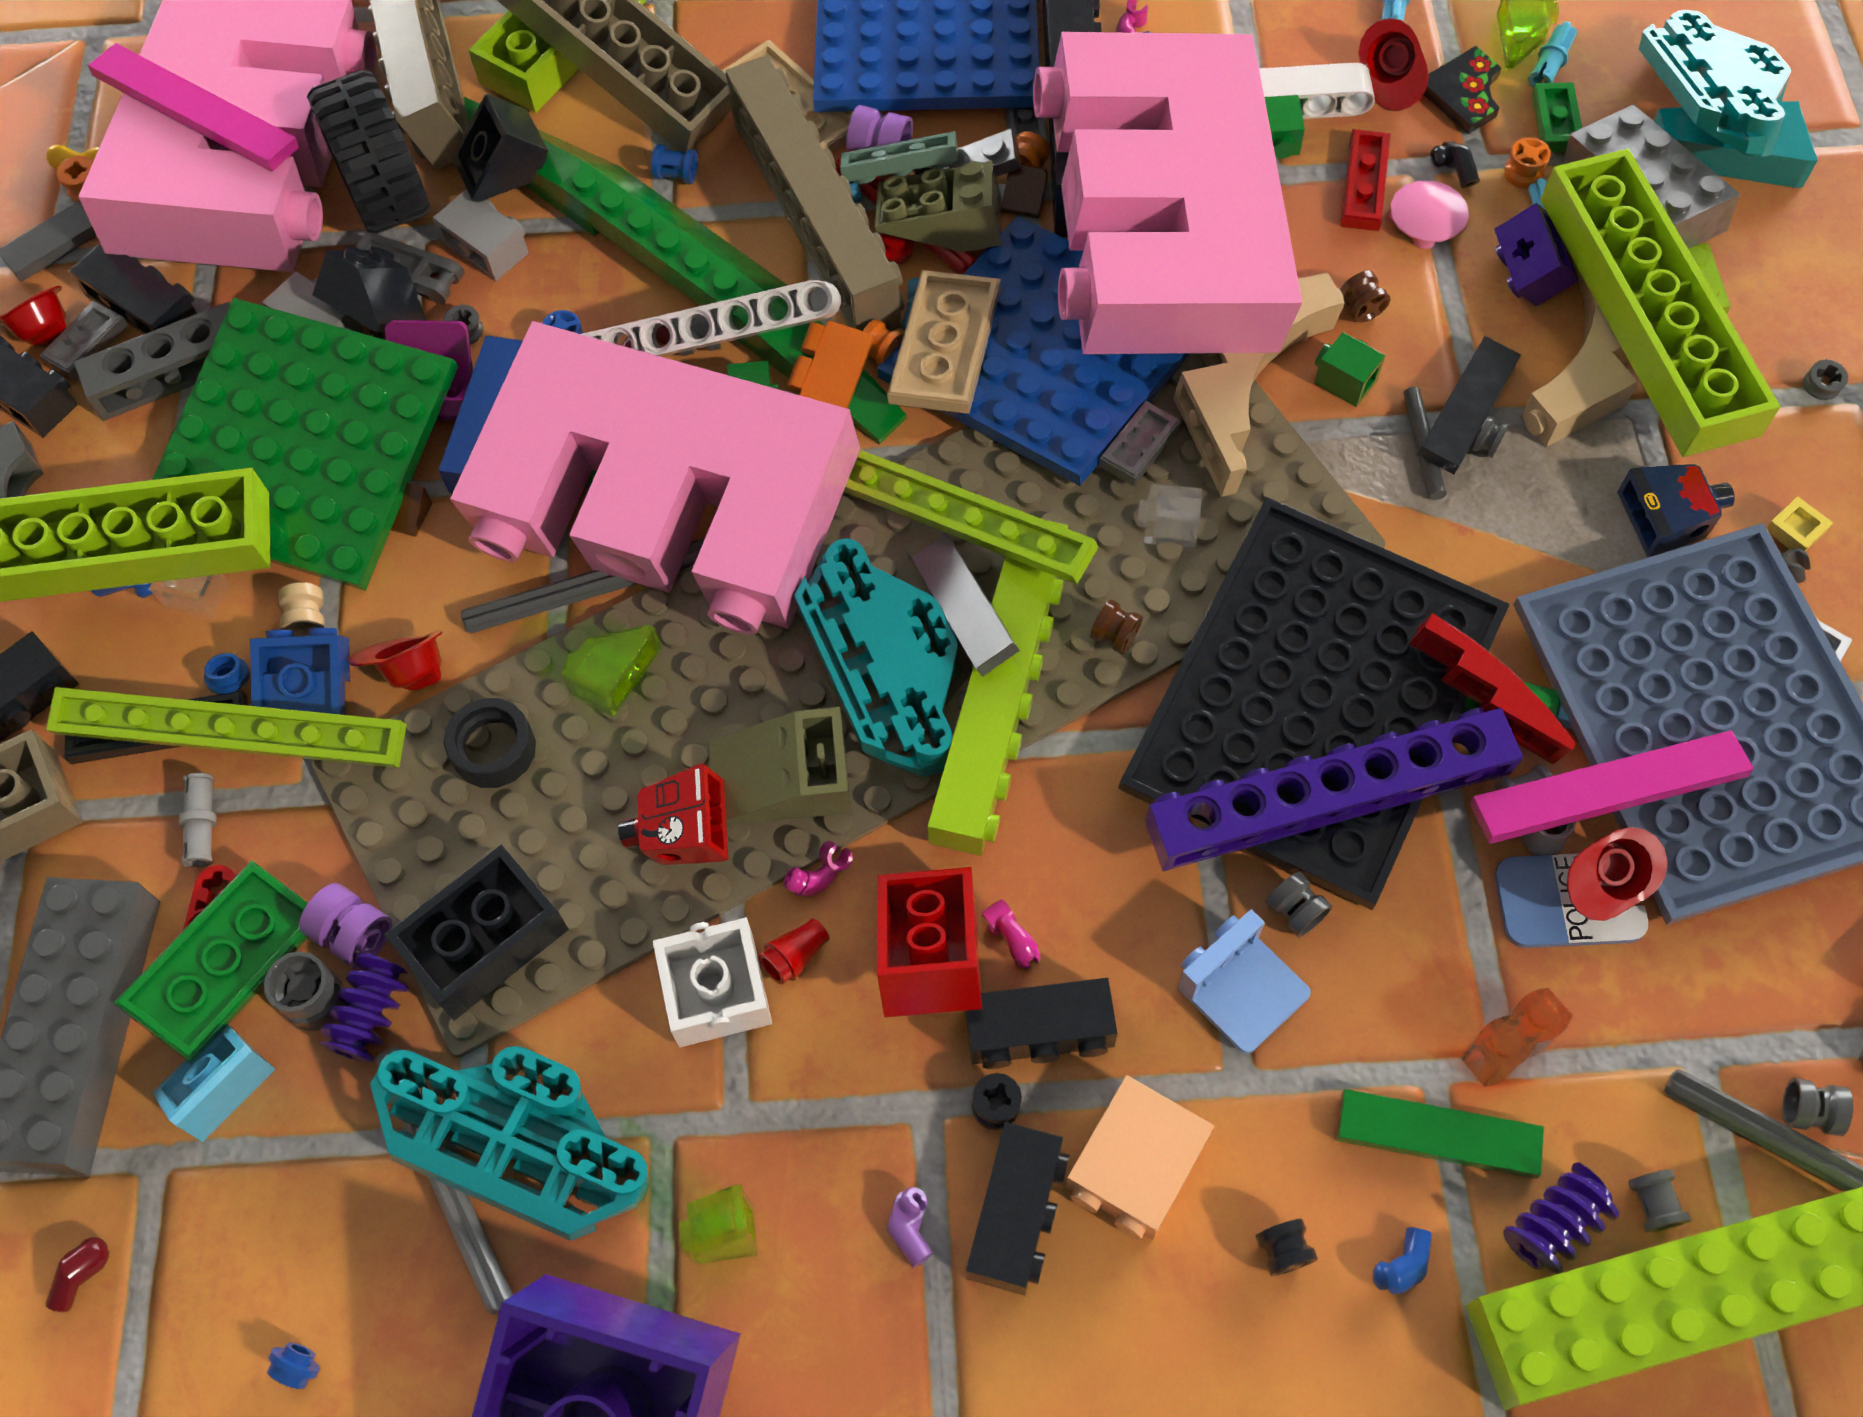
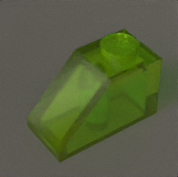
M1500 1L1496 15L1506 69H1514L1546 40L1551 24H1556L1558 19V1Z
M647 624L586 639L578 651H573L567 657L561 675L569 693L614 717L662 650L656 628Z
M741 1185L729 1186L686 1204L688 1219L680 1220L681 1245L683 1251L691 1252V1257L697 1264L758 1255L753 1205Z

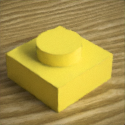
M1797 496L1769 523L1767 530L1769 534L1789 549L1800 548L1806 552L1827 532L1833 522Z

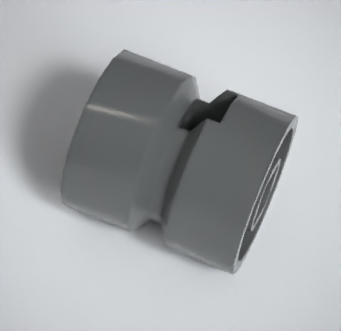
M302 951L288 953L277 959L268 969L264 980V993L269 1003L300 1029L315 1031L320 1030L323 1024H333L335 1021L329 1015L332 1006H346L337 997L340 989L345 988L342 981L320 959L311 953Z

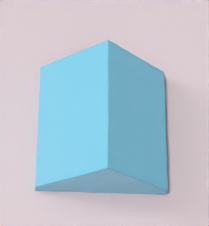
M228 1024L192 1064L185 1060L152 1094L167 1118L174 1125L203 1142L276 1069Z

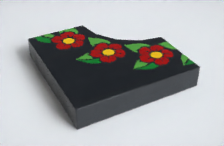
M1474 46L1429 73L1424 95L1461 129L1470 134L1497 117L1500 107L1493 100L1489 86L1499 77L1501 67L1480 48Z

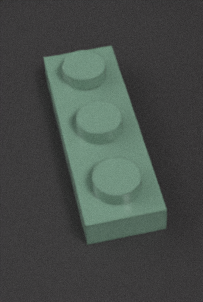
M955 131L842 153L840 163L841 175H844L848 182L854 181L856 184H864L873 181L876 176L887 174L905 176L912 173L914 169L924 167L931 169L946 168L952 162L958 161Z

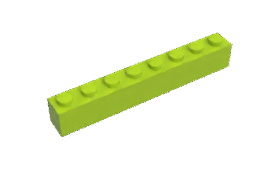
M1049 521L1051 523L1057 524L1068 529V525ZM1006 556L992 606L1020 651L984 676L973 667L927 826L929 844L978 856L983 855L986 841L994 843L997 836L1000 815L994 814L997 800L1006 801L1011 774L1005 773L1009 759L1017 760L1022 734L1016 733L1020 719L1028 720L1033 700V694L1027 693L1030 680L1037 682L1039 680L1044 656L1039 655L1038 650L1041 642L1049 643L1054 623V617L1048 616L1051 604L1059 605L1064 586V580L1058 579L1057 576Z

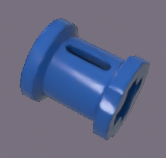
M657 144L653 151L651 163L653 178L661 180L665 176L683 179L685 184H693L698 171V154L696 149H688L687 152L669 150L665 145Z

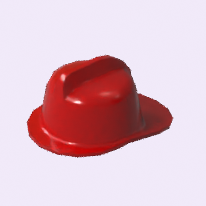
M1387 18L1375 22L1365 31L1360 40L1358 51L1360 63L1366 65L1369 69L1375 101L1379 105L1393 111L1408 109L1420 100L1426 91L1429 79L1427 63L1419 40L1411 26L1400 19Z
M58 285L34 295L8 313L1 315L0 322L22 342L38 346L50 343L66 329V313L57 296L62 287Z
M441 630L425 636L400 638L378 643L354 653L348 658L347 662L352 666L373 665L393 688L419 690L433 685L441 679L440 666L442 658L436 638L443 632Z
M1627 827L1597 838L1574 858L1568 870L1566 887L1570 902L1578 913L1589 920L1606 921L1617 917L1632 906L1647 899L1659 889L1666 876L1668 864L1665 848L1655 835L1642 828Z

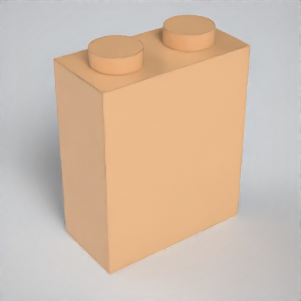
M1126 1075L1067 1178L1066 1188L1073 1192L1070 1196L1071 1199L1090 1212L1097 1213L1100 1208L1117 1218L1114 1224L1129 1236L1141 1240L1143 1235L1153 1240L1206 1145L1214 1125Z

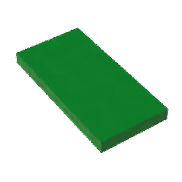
M251 860L117 998L114 1004L192 1064L264 987L266 974L274 962L288 953L296 952L308 939V937L300 932L299 928L301 915L308 902Z

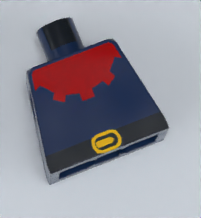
M1696 464L1632 468L1617 491L1647 558L1675 550L1706 537L1721 518L1722 509L1732 507L1735 501L1734 490L1728 482L1709 485L1701 467Z

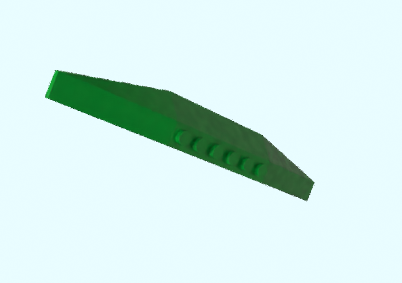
M464 97L470 123L480 103ZM538 130L549 151L547 152L544 166L537 170L531 183L525 186L593 236H596L599 232L700 306L787 286L786 283L621 166ZM782 297L777 298L771 306L772 315L778 321L783 319L788 312V305ZM742 306L738 307L732 316L733 323L738 329L744 328L748 322V313ZM820 320L815 321V323L824 325ZM810 323L737 339L739 343L764 361H768L772 367L787 378H790L798 355L812 358V360L814 356L805 354L800 350ZM863 368L848 409H850L854 427L880 445L907 417L906 413L898 405L888 404L885 390Z

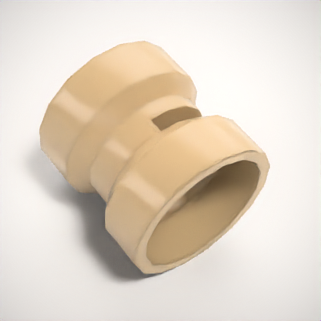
M298 582L288 584L279 590V607L284 612L280 616V630L294 631V637L310 636L309 629L325 628V618L320 613L324 604L323 591L320 587L310 583Z

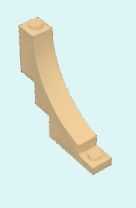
M1575 263L1574 269L1579 279L1578 283L1585 312V328L1581 350L1563 372L1548 384L1531 393L1521 416L1527 430L1531 434L1536 435L1545 447L1626 406L1639 382L1623 365L1629 362Z
M1329 273L1298 279L1302 305L1279 353H1204L1202 358L1207 367L1181 373L1173 399L1221 497L1237 493L1247 470V463L1242 450L1251 430L1249 420L1250 390L1259 373L1285 349L1313 335L1333 330L1345 302L1341 290L1336 288Z

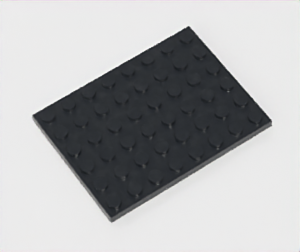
M1266 496L1121 778L1118 789L1149 804H1153L1156 798L1164 794L1179 792L1180 796L1197 792L1200 786L1215 780H1223L1227 784L1241 780L1244 774L1258 768H1267L1269 772L1285 768L1289 761L1298 757L1311 756L1312 760L1328 756L1331 750L1345 744H1354L1356 748L1372 744V740L1385 733L1397 732L1399 736L1412 733L1418 726L1432 720H1440L1442 724L1455 721L1461 715L1468 696L1441 681L1448 666L1409 643L1416 630L1433 613L1475 640L1489 652L1510 604ZM1409 755L1415 765L1427 767L1426 762L1421 757ZM1365 767L1371 777L1384 779L1382 772L1377 768ZM1321 780L1328 790L1334 792L1341 791L1339 784L1334 780ZM1288 791L1277 792L1279 798L1285 803H1298L1297 798ZM1423 799L1245 848V850L1293 873L1300 871L1308 880L1372 910L1377 904ZM1233 804V808L1240 815H1254L1252 808L1247 804ZM1192 815L1188 817L1191 824L1201 829L1210 827V823L1203 816Z

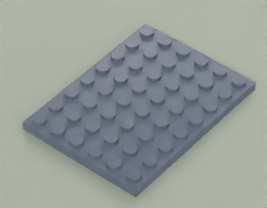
M1764 523L1516 598L1513 604L1553 689L1560 699V704L1569 719L1570 725L1590 766L1732 730L1754 768L1749 777L1613 812L1620 829L1627 827L1645 829L1655 835L1665 848L1668 861L1666 876L1659 889L1652 896L1666 925L1863 864V702Z

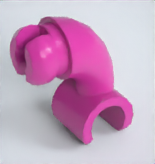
M1128 0L1126 12L1118 21L1116 33H1138L1135 28L1142 27L1147 22L1148 6L1145 5L1143 9L1136 10L1137 0Z
M832 841L824 842L819 851V857L824 863L823 866L815 871H802L797 867L791 868L784 879L785 888L795 892L796 896L809 897L817 895L834 881L839 871H843L851 865L853 861L852 852L844 848L841 850L839 858L832 861L831 857L836 850V844Z
M1004 900L996 901L981 912L982 917L989 923L987 926L989 932L993 936L1002 933L1011 956L1022 969L1031 968L1029 961L1032 959L1038 964L1040 952L1038 951L1037 943L1016 922L1013 911Z

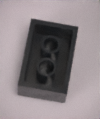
M500 844L388 930L384 936L437 1003L455 1021L569 929L558 910L504 846Z

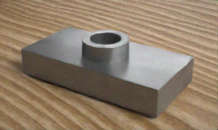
M92 301L39 357L45 365L75 381L79 376L74 361L105 350L128 324L121 315Z
M1145 401L1099 459V467L1135 486L1178 432L1181 420Z

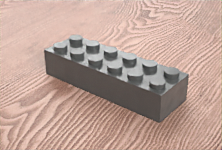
M51 877L46 879L0 1039V1172L90 1177L130 1017L117 1008L114 1002L142 974L160 901L139 882Z

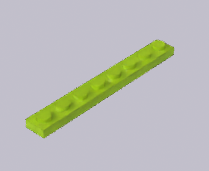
M863 450L859 451L844 492L1074 584H1078L1099 548L1095 539Z
M55 687L46 731L58 735L399 768L407 724L401 720Z

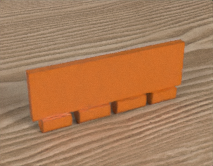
M827 320L826 326L811 322L800 350L805 354L814 356L812 360V358L802 355L797 356L787 388L800 393V396L848 409L873 343L874 334Z

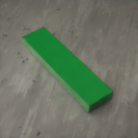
M1344 1089L1341 1095L1337 1141L1537 1179L1541 1176L1544 1126Z

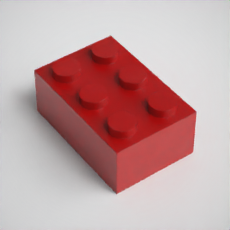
M972 867L878 875L877 978L884 1018L982 1009L977 909Z

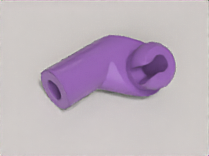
M916 1187L907 1188L896 1196L888 1222L890 1236L913 1268L918 1267L933 1255L932 1250L919 1233L924 1211L927 1207V1197L921 1189Z

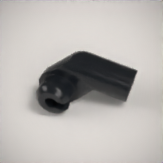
M1447 141L1443 142L1442 145L1432 148L1430 152L1432 164L1436 167L1446 165V167L1456 169L1461 188H1468L1480 182L1473 155L1468 147Z

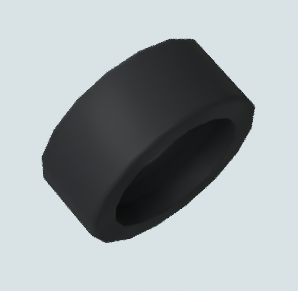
M481 698L466 704L452 716L445 729L444 747L454 769L467 783L480 788H499L516 781L528 770L535 757L536 740L524 713L513 703L500 698ZM489 723H505L514 729L516 742L511 751L502 759L490 764H476L466 757L464 745L469 736L479 727Z

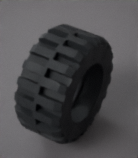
M359 70L312 87L307 94L308 101L367 231L378 234L425 216L431 208L425 188L392 110L373 73Z

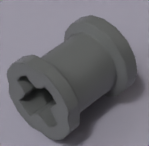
M1673 1170L1657 1171L1628 1181L1630 1190L1637 1191L1647 1221L1643 1225L1646 1232L1652 1233L1667 1230L1692 1221L1689 1213L1682 1211L1672 1185V1181L1675 1179Z

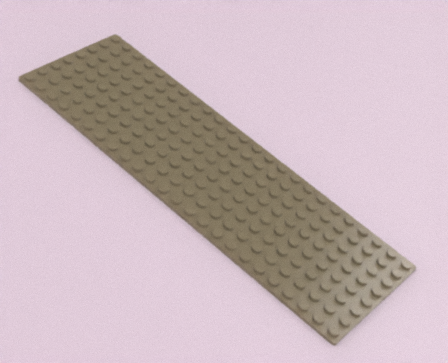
M1191 353L1151 400V404L1180 419L1181 424L1178 432L1135 486L1099 467V464L1082 485L1078 486L969 426L896 462L899 465L1038 518L1066 524L1068 529L1095 539L1099 547L1078 584L1064 580L1059 605L1051 604L1048 616L1054 617V623L1049 643L1041 642L1038 654L1044 656L1038 682L1030 680L1027 693L1033 694L1030 714L1027 721L1019 720L1016 733L1022 734L1020 751L1182 662L1266 496L1382 548L1385 547V540L1256 381L1251 386L1249 396L1251 430L1242 450L1246 459L1247 470L1237 493L1228 496H1220L1173 399L1182 372L1207 367L1202 358L1204 353ZM843 492L808 583L822 558L821 555L826 553L833 542L847 538L861 544L872 566L933 596L911 557L946 532ZM948 534L992 604L1005 556ZM694 565L678 572L670 593L649 587L389 718L401 720L407 724L399 768L312 760V766L376 900L382 912L392 920V927L502 844L558 910L569 929L455 1021L443 1010L411 970L450 1053L455 1057H463L655 952L654 940L690 932L692 925L701 922L708 923L784 881L787 872L791 868L797 867L800 870H804L821 861L819 851L824 842H834L836 844L835 853L934 799L937 795L943 772L920 777L863 752L798 608L789 629L762 621L755 635H746L729 630L708 617L707 612L710 605L691 572ZM846 566L849 572V577L852 578L855 584L856 597H860L862 601H864L861 594V589L859 590L855 582L854 571H851L848 568V566ZM824 580L820 589L825 601L818 603L821 611L840 604L837 597H832ZM1111 599L1120 604L1121 610L1127 613L1136 612L1143 616L1141 627L1134 641L1122 655L1113 650L1112 644L1106 641L1097 642L1090 638V633L1097 616L1104 605ZM922 623L924 633L926 632L929 637L928 624ZM848 629L840 630L848 648V651L841 653L843 660L845 661L863 654L861 646H855ZM954 631L953 633L958 644V670L950 681L944 708L972 674L974 667ZM930 639L931 652H935L937 654L935 650V643L932 644ZM863 680L872 700L871 703L865 705L867 712L887 705L885 697L879 698L872 680ZM967 689L961 691V693L958 696V707L960 711L963 705ZM481 698H500L513 703L524 713L536 740L535 757L528 770L516 781L499 788H480L467 783L454 769L444 747L445 729L452 716L466 704ZM840 707L844 729L851 813L727 826L729 860L723 862L662 865L643 854L639 845L629 848L622 845L618 835V825L620 821L638 817L637 795L640 790L698 764L704 763L710 768L709 741L791 712ZM913 707L917 715L918 723L920 722L922 725L924 734L929 736V732L926 731L923 725L922 712H918L916 708ZM489 723L479 727L469 736L464 745L466 757L476 764H490L502 759L511 751L516 742L515 731L510 725L505 723ZM956 726L951 730L952 736H954ZM895 730L887 732L888 738L886 742L881 741L885 750L906 757L909 750L904 751Z

